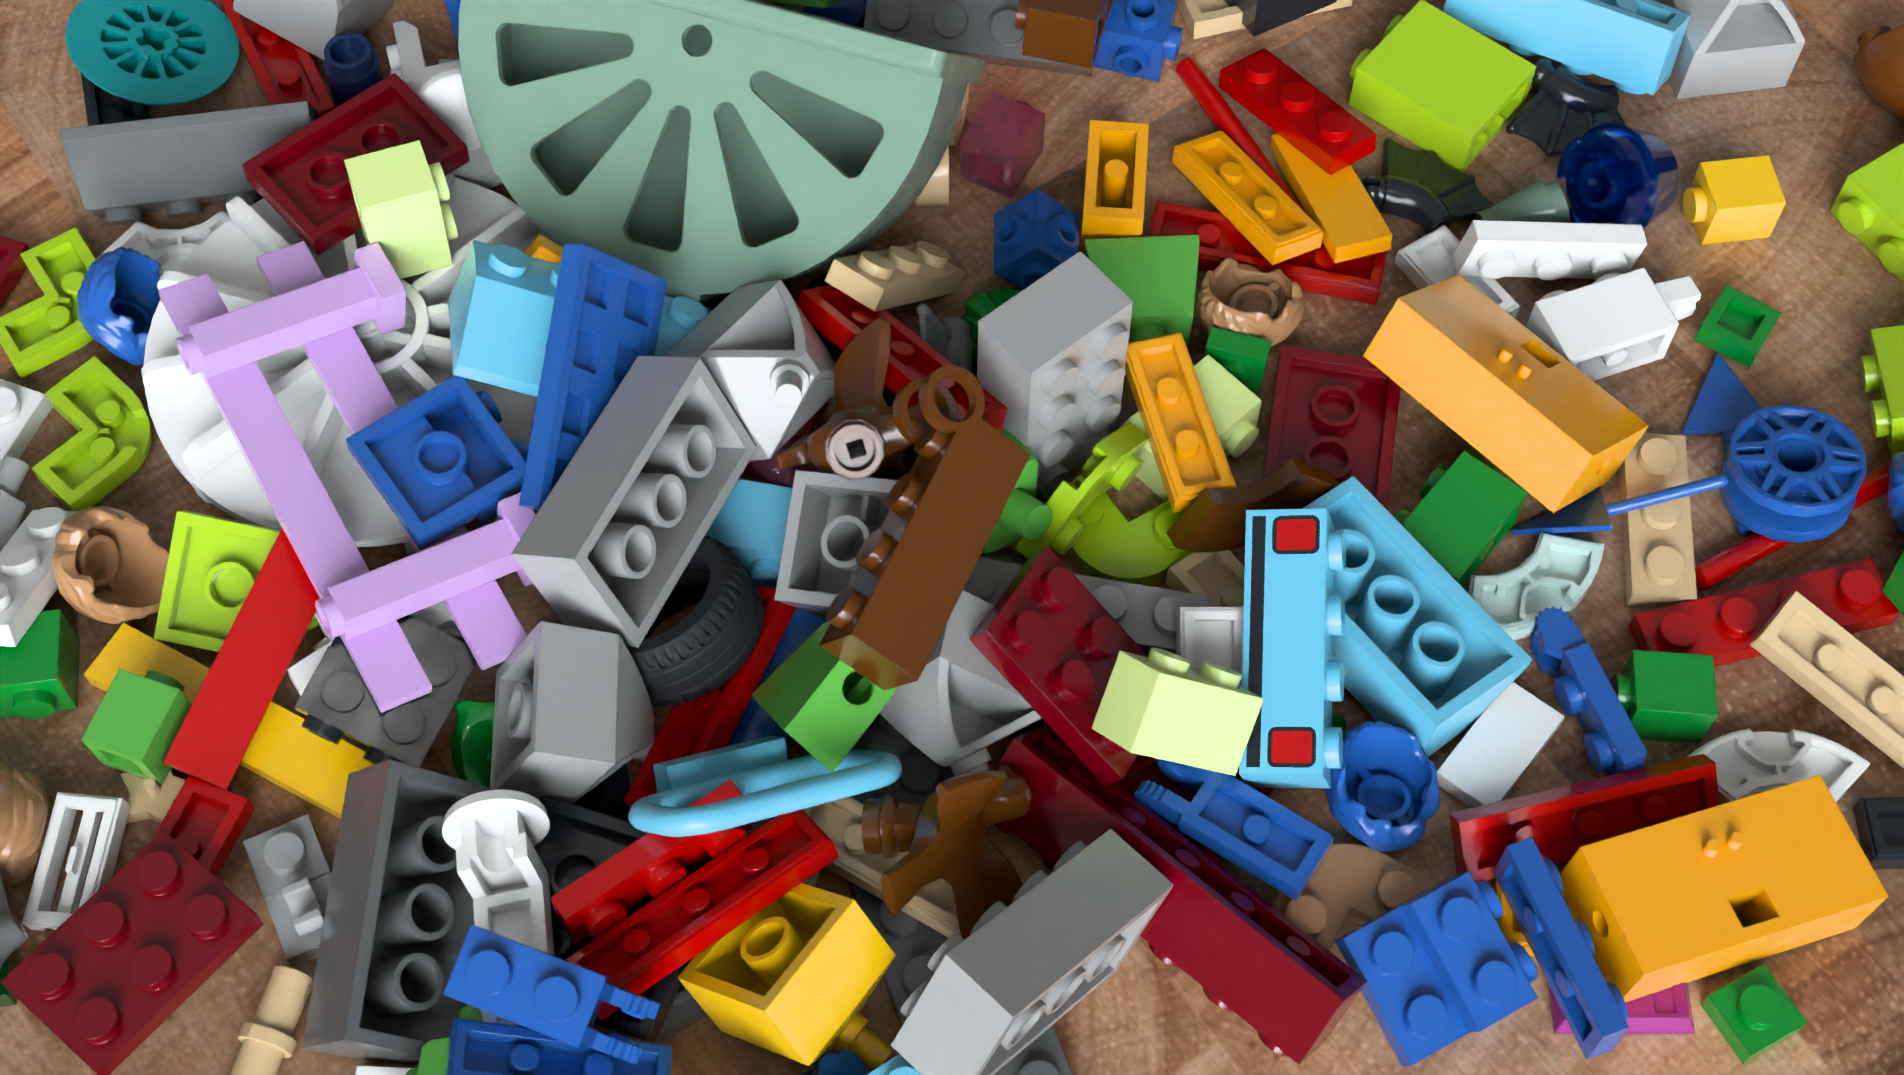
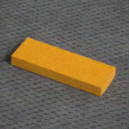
M1222 130L1174 146L1172 163L1272 265L1321 247L1324 231Z
M1279 134L1271 135L1270 151L1306 214L1324 231L1322 242L1334 263L1391 250L1393 234L1351 165L1329 175Z
M1179 332L1128 343L1125 373L1146 435L1149 437L1148 440L1173 513L1187 510L1206 488L1222 490L1236 488L1182 333Z

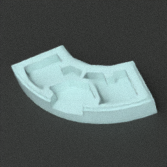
M1541 532L1533 553L1519 567L1498 575H1471L1466 592L1514 641L1530 637L1535 633L1533 631L1535 617L1539 615V611L1543 612L1546 607L1550 609L1554 606L1557 609L1561 607L1563 611H1568L1569 614L1581 602L1600 566L1604 544Z

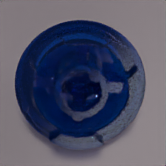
M1614 122L1598 124L1589 129L1582 137L1573 139L1563 151L1557 170V179L1566 177V193L1571 204L1569 208L1571 223L1642 225L1643 229H1645L1670 208L1676 198L1679 187L1677 161L1668 144L1654 134Z

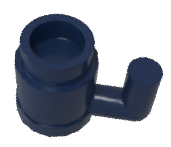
M342 33L330 39L324 48V71L335 107L340 106L385 79L378 55L364 36L357 33Z

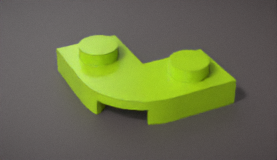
M76 227L20 254L29 272L44 296L0 317V344L21 379L83 348L94 340L79 320L77 295L87 270L96 259Z
M93 356L45 392L52 407L78 433L32 467L38 480L70 511H81L85 508L93 507L128 480L144 463L152 444L153 431L151 421L140 399L96 356Z
M1129 422L1096 444L1092 451L1093 455L1082 468L1084 473L1077 476L1072 483H1067L1063 480L1045 504L1052 510V522L1046 533L1034 541H1029L1022 537L1015 549L1026 558H1029L1031 554L1046 546H1049L1053 552L1056 550L1059 554L1064 555L1084 532L1086 525L1079 519L1091 502L1112 487L1119 492L1122 491L1139 472L1144 462L1137 455L1149 437Z
M1105 492L1091 502L1079 519L1086 525V528L1080 538L1066 553L1076 567L1086 576L1095 577L1097 574L1109 580L1127 583L1138 582L1139 585L1152 587L1165 581L1168 569L1193 552L1176 549L1166 533L1185 512L1173 513L1169 500L1128 523Z

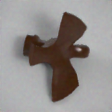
M883 317L876 319L847 345L834 365L835 413L818 430L804 435L788 449L776 455L775 460L779 469L792 466L815 465L821 473L838 474L848 480L865 479L866 477L899 480L910 472L911 468L904 463L903 451L912 446L913 443L906 440L897 429L893 419V407L888 406L882 396L891 340L890 322ZM935 399L936 406H937L938 410L940 411V413L942 414L941 407H940L939 403L937 402V400ZM919 402L908 407L910 420L918 430L927 434L936 431L924 418Z
M1001 765L998 767V770H980L960 774L942 781L936 786V790L925 802L908 804L900 802L897 797L888 794L884 798L866 799L861 825L862 841L866 854L883 855L885 858L890 859L896 857L900 852L909 851L906 856L882 874V894L889 911L897 915L924 885L942 878L952 886L961 936L966 939L971 935L976 922L993 904L1001 901L1007 907L1011 905L1013 898L1023 886V883L1013 864L988 836V831L993 824L1026 815L1032 805L1033 795L1025 779L1015 774L1008 765Z

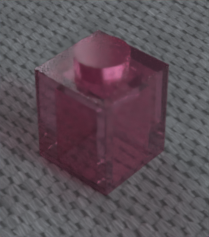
M993 92L961 139L960 177L1012 199L1043 151L1045 113L1034 109L1023 101H1014Z

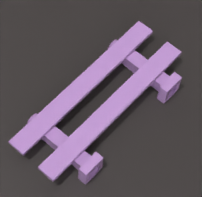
M304 241L257 256V266L275 297L231 312L225 306L208 273L159 289V297L180 335L179 338H176V344L187 372L190 375L201 374L320 598L315 601V607L326 634L331 639L337 636L341 637L380 712L383 713L432 692V684L397 622V619L443 601L481 670L504 662L527 635L497 584L496 579L516 571L524 586L533 584L511 555L536 515L533 509L519 505L521 492L498 501L496 522L468 532L465 525H462L421 551L403 527L416 553L370 571L256 363V360L302 345L351 435L398 409L353 326L370 320L374 321L381 335L405 327L406 289L380 244L377 242L354 250V269L325 279Z

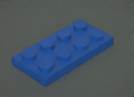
M564 244L557 278L553 311L519 501L520 506L537 511L545 502L637 357L655 356L667 280L585 244Z

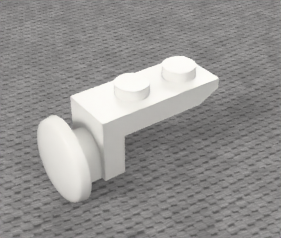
M406 21L393 23L397 44L386 46L391 74L396 73L467 145L468 152L482 148L468 110L461 78L460 60L427 67L418 28Z
M507 789L481 791L460 799L446 812L443 820L442 835L445 842L456 850L457 873L473 898L474 925L555 955L548 872L534 848L535 845L545 838L550 828V821L545 806L537 798L527 793ZM481 1010L483 1022L521 1026Z

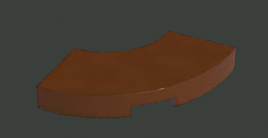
M1288 458L1269 475L1249 485L1227 490L1206 488L1166 533L1176 549L1185 551L1218 552L1244 547L1246 510L1302 509L1339 484L1331 472L1293 458Z

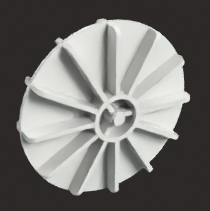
M453 172L445 176L450 199L442 201H448L458 232V238L448 240L453 265L400 279L406 289L405 327L381 335L373 320L353 326L398 408L455 376L452 370L448 300L473 240L494 246L497 244L510 245L521 250L523 253L539 234L556 243L530 219L518 204L478 184L455 178ZM236 196L226 203L230 219L212 232L189 255L177 271H164L157 283V287L159 290L208 273L225 306L231 312L275 297L257 266L256 257L302 242L303 240L265 199L249 206L243 199ZM362 229L319 256L307 245L325 279L353 270L354 250L367 246ZM160 299L147 336L144 365L141 372L149 413L163 447L176 468L206 503L214 504L239 521L282 529L201 374L190 375L187 372L176 344V338H179L180 335ZM302 345L256 360L357 547H378L404 543L407 554L416 553L399 520L348 450L346 438L350 437L351 434ZM465 378L474 392L483 388L490 395L502 417V422L499 423V426L510 441L519 437L529 448L537 397Z

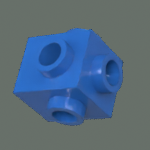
M1114 0L1093 67L1122 73L1129 77H1140L1159 82L1166 59L1176 61L1180 49L1183 27L1174 26L1177 2L1172 0Z
M1039 189L1034 190L994 214V273L1022 290L1079 252L1078 215Z

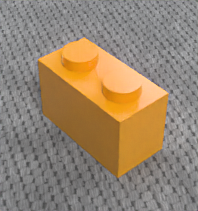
M1090 120L1080 251L1084 253L1085 239L1142 237L1149 124Z

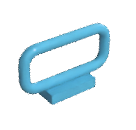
M768 736L653 764L657 793L643 797L633 803L628 819L634 828L662 836L682 837L713 833L889 786L900 778L902 764L896 755L888 752L851 749L837 768L831 772L812 754L788 760L785 738ZM729 779L733 781L743 794L742 796L715 803L688 807Z

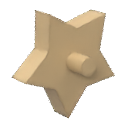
M173 768L169 771L163 785L158 784L155 779L150 777L143 779L129 773L120 774L130 793L127 802L131 807L126 824L151 818L161 824L186 780L176 777Z

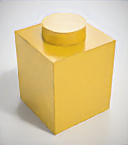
M1769 155L1700 162L1690 187L1686 188L1683 194L1685 218L1689 223H1694L1701 245L1769 238L1786 204Z

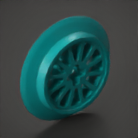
M82 0L71 13L65 30L67 50L79 71L101 89L138 104L166 106L202 98L220 88L231 77L239 60V41L228 17L209 0ZM148 74H152L155 79L146 77Z

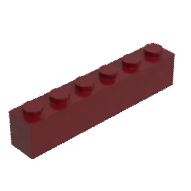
M1045 726L1022 734L1012 740L995 770H998V767L1001 765H1008L1015 774L1023 777L1033 795L1032 805L1025 816L995 824L998 829L1011 837L1023 840L1043 857L1044 864L1051 872L1058 860L1074 843L1081 840L1088 846L1109 829H1112L1174 884L1140 935L1148 942L1152 953L1162 962L1173 967H1179L1203 986L1204 994L1215 1005L1224 1010L1235 1012L1258 1031L1261 1041L1273 1052L1290 1057L1300 1064L1325 1042L1367 983L1366 979L1116 782L1104 786L1063 740Z

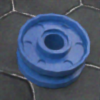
M1779 405L1759 409L1741 420L1730 438L1727 457L1720 471V474L1726 475L1729 481L1726 486L1719 488V494L1729 513L1748 530L1777 541L1803 543L1824 539L1843 527L1853 510L1857 499V492L1867 473L1866 452L1855 433L1831 415L1811 407Z

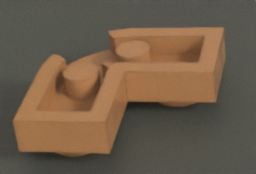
M1347 843L1333 844L1297 901L1280 891L1273 907L1330 951L1346 918L1363 925L1439 883V881L1369 847Z

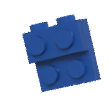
M456 375L346 438L348 450L420 551L472 519L480 527L497 517L498 501L518 494L522 490L523 474L529 449L519 437L510 441L501 429L499 423L502 422V417L490 395L483 388L474 392L464 377Z
M1470 872L1450 876L1334 940L1347 965L1367 980L1361 991L1402 1067L1412 1066L1470 1032H1480L1538 999L1530 984L1537 979V970L1532 958L1520 944L1516 942L1508 944L1496 922V919L1503 915L1502 905L1497 894L1486 881L1480 879L1475 882Z

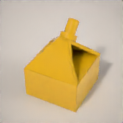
M801 883L696 955L677 977L720 1031L804 1065L810 1066L832 1048L839 1051L845 1048L846 1051L853 1050L854 1054H859V1058L875 1070L886 1063L895 1050L866 1028L869 1020L859 1014V1012L896 955L854 899Z

